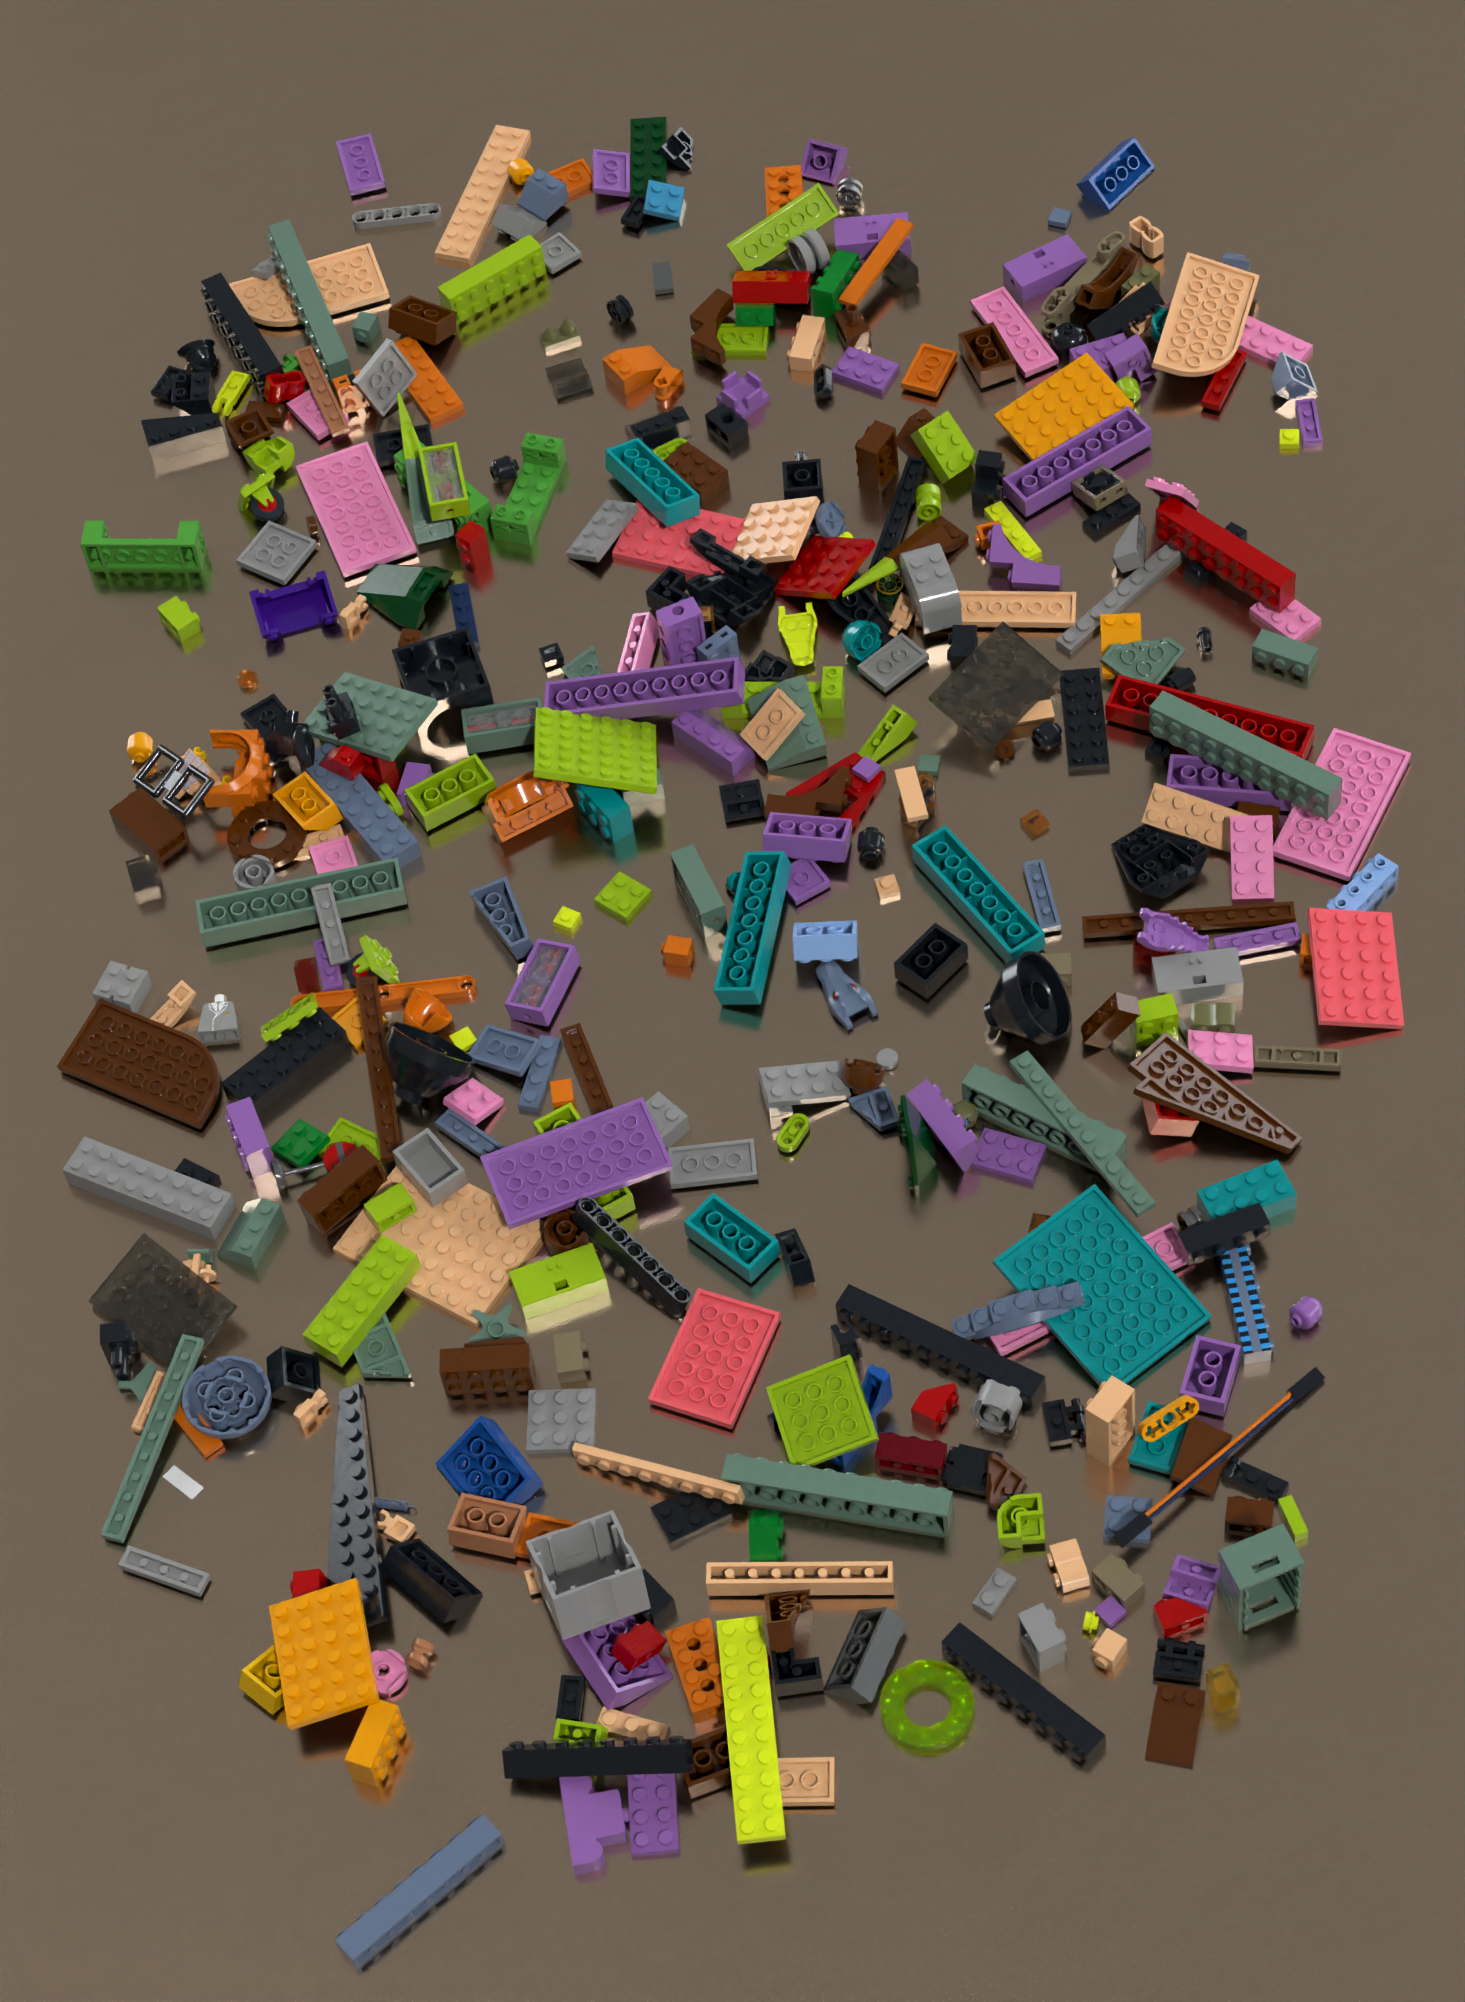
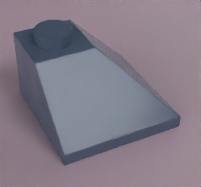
M1281 352L1271 377L1274 393L1278 397H1283L1287 400L1316 395L1318 391L1308 365Z

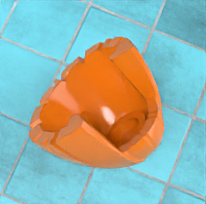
M418 987L413 989L403 1014L405 1024L420 1028L429 1033L443 1029L453 1020L452 1014L445 1008L442 1002H439L428 991Z

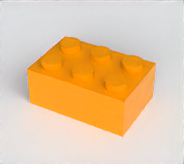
M380 1699V1702L368 1706L344 1759L353 1780L378 1787L380 1781L385 1779L388 1772L387 1765L390 1759L395 1757L398 1740L403 1738L406 1731V1725L399 1706Z

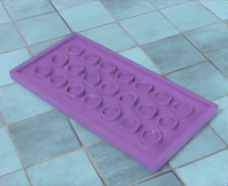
M643 1097L480 1156L509 1230L575 1206L583 1197L594 1199L674 1169Z

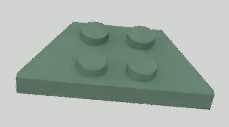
M384 1313L377 1324L368 1332V1335L358 1348H355L353 1351L363 1377L411 1378L412 1375L386 1313Z

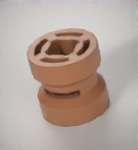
M415 1638L411 1645L412 1650L408 1652L405 1662L415 1669L425 1670L429 1663L427 1659L433 1655L435 1646L424 1639Z

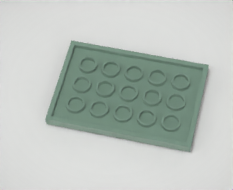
M344 672L333 687L338 695L347 691L354 704L361 731L340 740L337 739L335 733L331 734L327 726V722L330 721L326 719L323 711L326 709L324 700L327 699L325 696L303 723L308 724L309 732L314 738L339 746L346 745L356 751L393 762L437 707L438 703L435 698Z

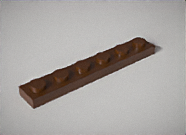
M578 1023L560 1029L561 1036L592 1114L595 1115L614 1108L581 1024Z

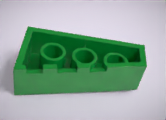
M837 249L829 261V267L824 268L823 277L819 276L816 280L818 285H813L811 288L813 315L835 320L834 312L842 310L843 306L839 302V297L862 266V263L859 262L858 253Z

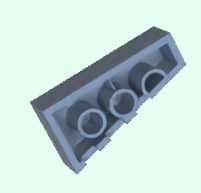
M507 876L468 891L476 908L516 960L528 956L534 945Z

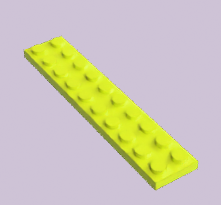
M763 1615L718 1620L716 1624L737 1843L740 1845L786 1839Z

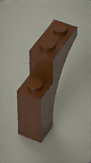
M1121 247L1111 265L1100 277L1090 283L1081 284L1075 302L1089 309L1111 308L1117 290H1121V286L1133 275L1140 254L1126 247Z
M718 288L690 315L691 329L695 332L690 337L692 351L695 354L701 355L710 362L722 366L726 362L725 349L720 344L717 334L723 320L734 309L732 295Z
M840 766L828 782L808 793L793 796L768 794L764 809L765 820H768L770 812L819 816L820 809L841 813L842 807L846 806L848 801V794H845L846 787L851 786L852 780L848 767Z

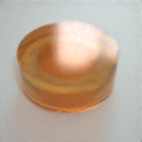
M245 670L238 675V683L242 689L250 690L257 686L258 677L254 671Z

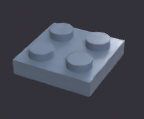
M1106 1495L1103 1541L1116 1542L1113 1536L1142 1511L1145 1513L1151 1509L1153 1498ZM1151 1525L1130 1543L1150 1544Z

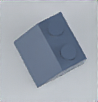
M539 168L526 180L517 205L545 222L569 200L566 184Z

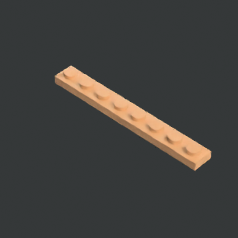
M576 1442L572 1448L576 1461L585 1466L593 1465L604 1471H616L623 1476H635L645 1482H658L664 1487H677L687 1493L696 1492L706 1498L722 1499L728 1504L737 1503L742 1505L745 1498L742 1487L737 1484Z

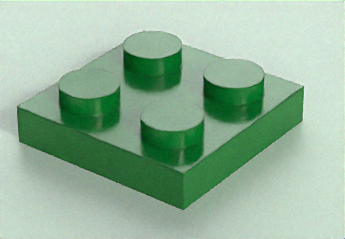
M299 1118L271 1147V1150L274 1154L299 1168L307 1166L331 1139L324 1132Z

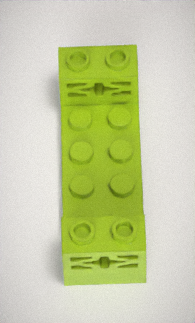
M823 666L822 682H807L817 718H843L845 697L843 666ZM745 682L744 704L721 707L722 717L752 718L747 699L779 682Z

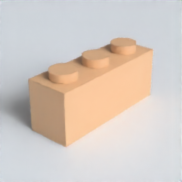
M802 315L801 321L796 326V336L792 337V348L787 352V361L790 362L791 370L813 372L826 332L825 318Z

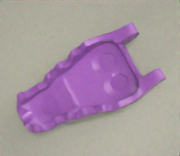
M1148 908L1140 909L1139 917L1144 920L1143 932L1137 934V941L1143 946L1162 952L1192 953L1209 950V936H1201L1197 932H1193V927L1187 926V922L1181 923L1178 917H1172L1168 913L1153 912Z

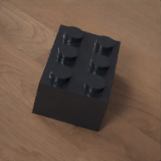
M934 923L894 962L895 978L928 999L968 959V945L937 923Z

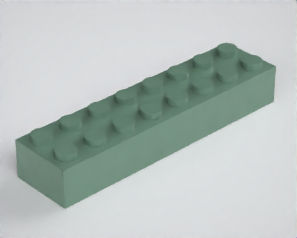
M973 1065L962 1081V1098L973 1103L979 1114L1096 1169L1027 1086L1017 1084L1004 1075H998L985 1066ZM1080 1112L1124 1164L1127 1160V1135L1119 1129H1112L1102 1121L1093 1120Z

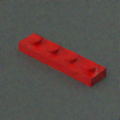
M1237 349L1230 363L1215 373L1201 400L1202 407L1220 411L1247 358V352Z

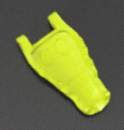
M812 602L806 603L805 608L807 612L789 615L785 614L786 609L784 606H778V628L790 652L791 661L796 666H806L814 661L813 647L817 630V618Z

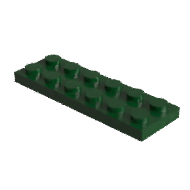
M666 117L630 119V202H632L636 194L646 196L648 180L667 184V159L657 151L667 140Z

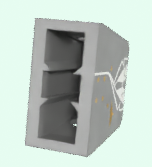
M218 994L214 996V1003L203 1005L198 1027V1034L202 1044L241 1040L234 1003L227 1001L225 995Z

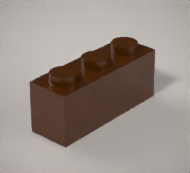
M1115 992L1081 1025L1083 1043L1106 1049L1140 1016L1138 998Z

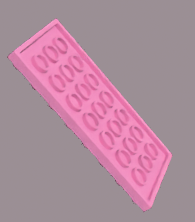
M367 441L295 466L343 577L373 568L375 564H385L417 552L416 546Z
M1333 728L1315 765L1342 778L1341 804L1328 820L1317 817L1313 813L1294 804L1273 845V856L1350 882L1411 759V753Z

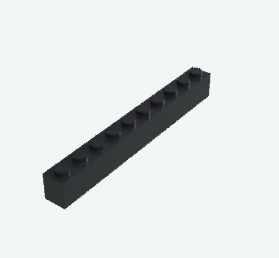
M848 1284L835 1304L836 1314L842 1321L852 1322L863 1331H871L882 1340H890L901 1349H909L920 1358H928L936 1362L941 1368H949L955 1371L960 1377H968L980 1386L985 1384L986 1380L991 1379L1008 1387H1016L1020 1391L1019 1396L1022 1399V1406L1027 1405L1034 1408L1046 1388V1377L850 1284Z

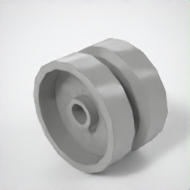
M815 229L807 230L802 233L801 237L797 235L787 241V250L797 271H811V274H813L816 269L821 270L829 266L830 256L824 240Z

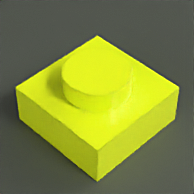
M1280 429L1279 449H1299V429Z
M562 906L553 920V926L572 933L582 918L581 913Z

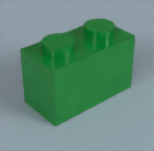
M737 303L735 307L736 326H773L776 320L775 303Z

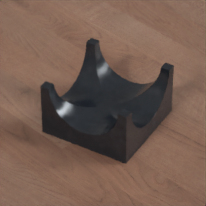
M468 627L392 649L400 685H403L405 690L435 698L438 703L437 707L417 730L420 738L427 736V730L431 721L438 714L451 707L459 705H475L480 707L494 704L488 678Z

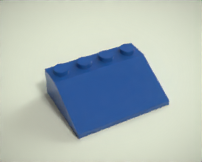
M479 1416L435 1463L459 1495L466 1493L521 1505L529 1500L544 1484L495 1420L484 1416Z

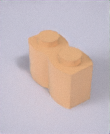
M1138 216L1129 222V239L1133 245L1141 248L1146 256L1153 259L1164 252V235L1158 228L1151 226L1149 220Z
M1076 1538L1049 1545L1050 1553H1047L1046 1557L1049 1567L1054 1566L1056 1573L1053 1574L1056 1587L1061 1586L1063 1593L1089 1586V1575Z

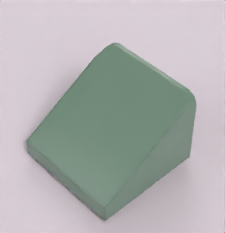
M187 1249L190 1260L193 1259V1254L200 1253L202 1261L213 1263L214 1249Z

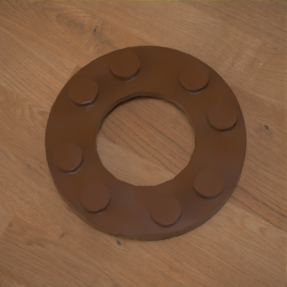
M262 801L246 808L236 816L228 829L227 844L231 855L237 862L243 858L245 860L252 858L251 855H262L271 861L275 869L286 865L298 856V852L303 849L309 831L303 830L278 801ZM267 820L282 822L286 826L287 831L285 838L278 845L268 849H259L249 843L250 830L252 827L255 828L254 826L261 821L266 822Z

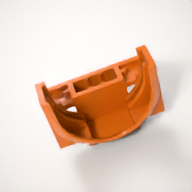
M210 729L209 734L213 742V749H237L240 758H236L233 780L222 785L212 786L203 800L206 808L230 807L235 819L247 806H254L255 802L268 801V794L272 793L270 778L274 776L273 766H270V754L266 753L264 739L260 737L258 729Z

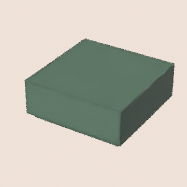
M920 754L917 769L918 775L938 776L940 755Z

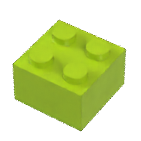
M1172 993L1138 1000L1140 1016L1130 1025L1137 1047L1153 1044L1165 1032L1173 1038H1178L1179 1013Z

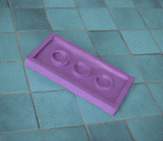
M371 133L336 141L351 196L386 188Z
M676 1773L627 1775L631 1856L642 1857L680 1853Z

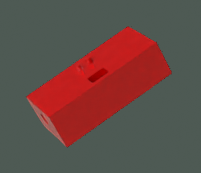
M736 271L732 280L733 303L808 304L811 296V271Z

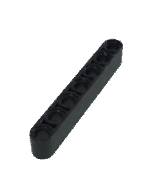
M589 1197L581 1198L572 1215L574 1222L668 1312L674 1315L682 1314L691 1299L690 1291L595 1200Z

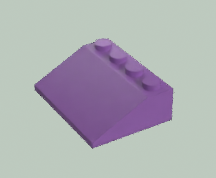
M633 1615L565 1640L562 1637L560 1638L607 1710L626 1705L673 1677V1674L659 1654L631 1671H628L618 1661V1658L612 1655L611 1651L615 1645L614 1640L621 1633L627 1634L638 1623Z

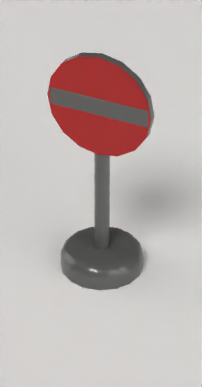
M338 1142L331 1145L325 1151L323 1162L283 1171L280 1161H272L278 1190L286 1188L285 1176L322 1167L331 1172L336 1164L344 1161L353 1150L358 1148L352 1143Z

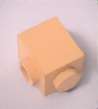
M1106 1628L1100 1638L1097 1637L1091 1645L1092 1660L1100 1668H1108L1113 1671L1127 1651V1639Z

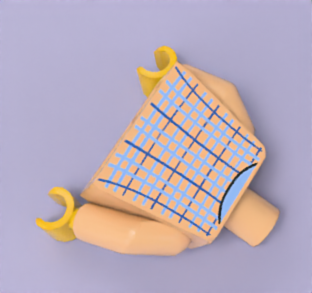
M195 747L193 751L189 748L183 756H180L185 760L184 765L179 770L180 774L191 764L213 778L215 781L213 786L231 781V777L228 775L224 776L222 781L219 780L218 774L205 762L207 758L206 751L201 752L199 747ZM191 774L186 784L175 797L180 799L186 792L195 797L204 785V782Z

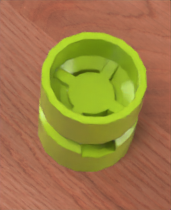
M929 483L918 486L915 491L917 517L924 521L935 520L942 512L940 488Z

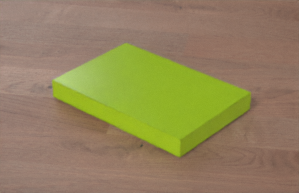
M342 1117L337 1120L327 1134L331 1141L319 1152V1154L324 1156L325 1151L331 1145L338 1142L352 1143L357 1148L363 1144L382 1164L377 1134Z

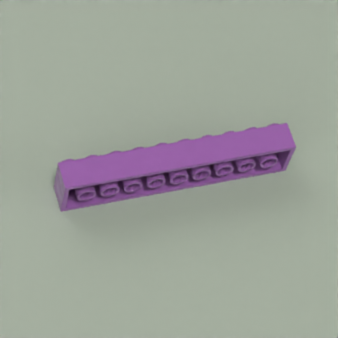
M739 657L548 681L545 682L544 707L558 711L568 710L573 714L581 715L582 713H588L596 717L609 716L612 719L622 720L744 704L745 668Z

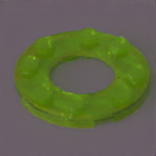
M934 1659L916 1660L910 1665L898 1668L885 1682L880 1696L882 1721L891 1736L907 1747L923 1751L942 1749L959 1740L970 1727L975 1712L974 1693L964 1674L949 1663ZM923 1685L937 1686L944 1690L949 1696L951 1703L950 1712L942 1722L929 1727L912 1722L904 1709L905 1699L908 1694L915 1688Z

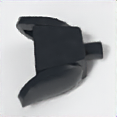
M287 710L286 722H276L274 730L268 736L265 750L266 753L270 754V766L277 765L283 756H296L305 768L314 765V739L309 732L308 724L298 723L299 711Z

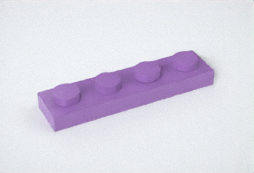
M1297 922L1213 938L1215 949L1237 947L1238 956L1298 945L1302 941Z

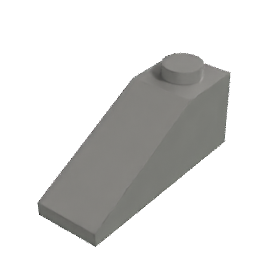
M1139 515L1133 518L1115 545L1112 560L1114 565L1118 566L1121 573L1144 567L1146 527Z

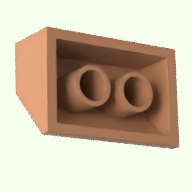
M461 1493L447 1528L449 1544L515 1559V1552L525 1525L527 1506Z

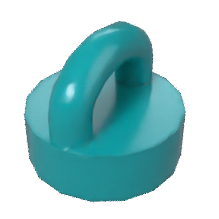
M732 872L728 875L725 887L730 891L736 892L741 872Z

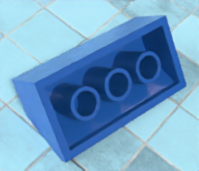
M1132 137L1122 141L1076 185L1087 200L1108 211L1155 166L1136 138Z

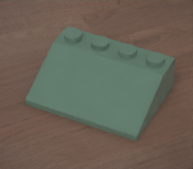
M804 675L783 680L747 699L753 719L777 688H779L806 714L769 760H765L768 771L827 755L825 740Z

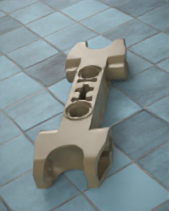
M1114 231L1104 237L1097 245V253L1080 268L1064 287H1058L1050 293L1041 306V315L1046 316L1042 323L1043 334L1051 336L1054 329L1049 330L1046 328L1051 323L1057 327L1062 323L1070 322V314L1080 305L1075 301L1081 284H1087L1096 280L1107 270L1121 247L1125 244L1124 233ZM1113 238L1121 239L1116 244L1111 242Z

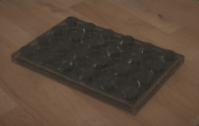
M1003 621L929 696L928 700L990 753L1064 674Z
M145 1233L141 1235L88 1300L113 1322L126 1321L129 1329H133L134 1338L168 1366H170L182 1334L202 1338L205 1342L203 1350L238 1307Z

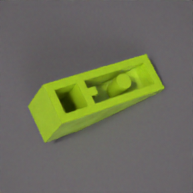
M893 704L860 749L858 755L861 757L866 756L874 762L878 761L906 740L918 722Z

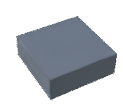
M1054 207L1049 216L1048 225L1066 228L1072 216V211Z

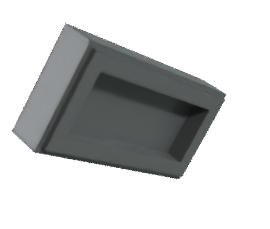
M670 261L652 263L655 295L674 293Z

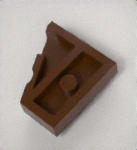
M994 1452L988 1456L985 1504L998 1512L1001 1505L1010 1499L1009 1497L1020 1493L1027 1477Z

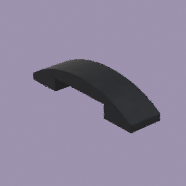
M701 528L690 538L689 542L700 554L716 566L732 574L746 578H757L767 566L752 556H749L745 561L744 558L715 543L717 537Z

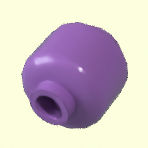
M1303 1296L1289 1308L1292 1325L1304 1330L1311 1328L1322 1318L1323 1308L1321 1303L1314 1297Z

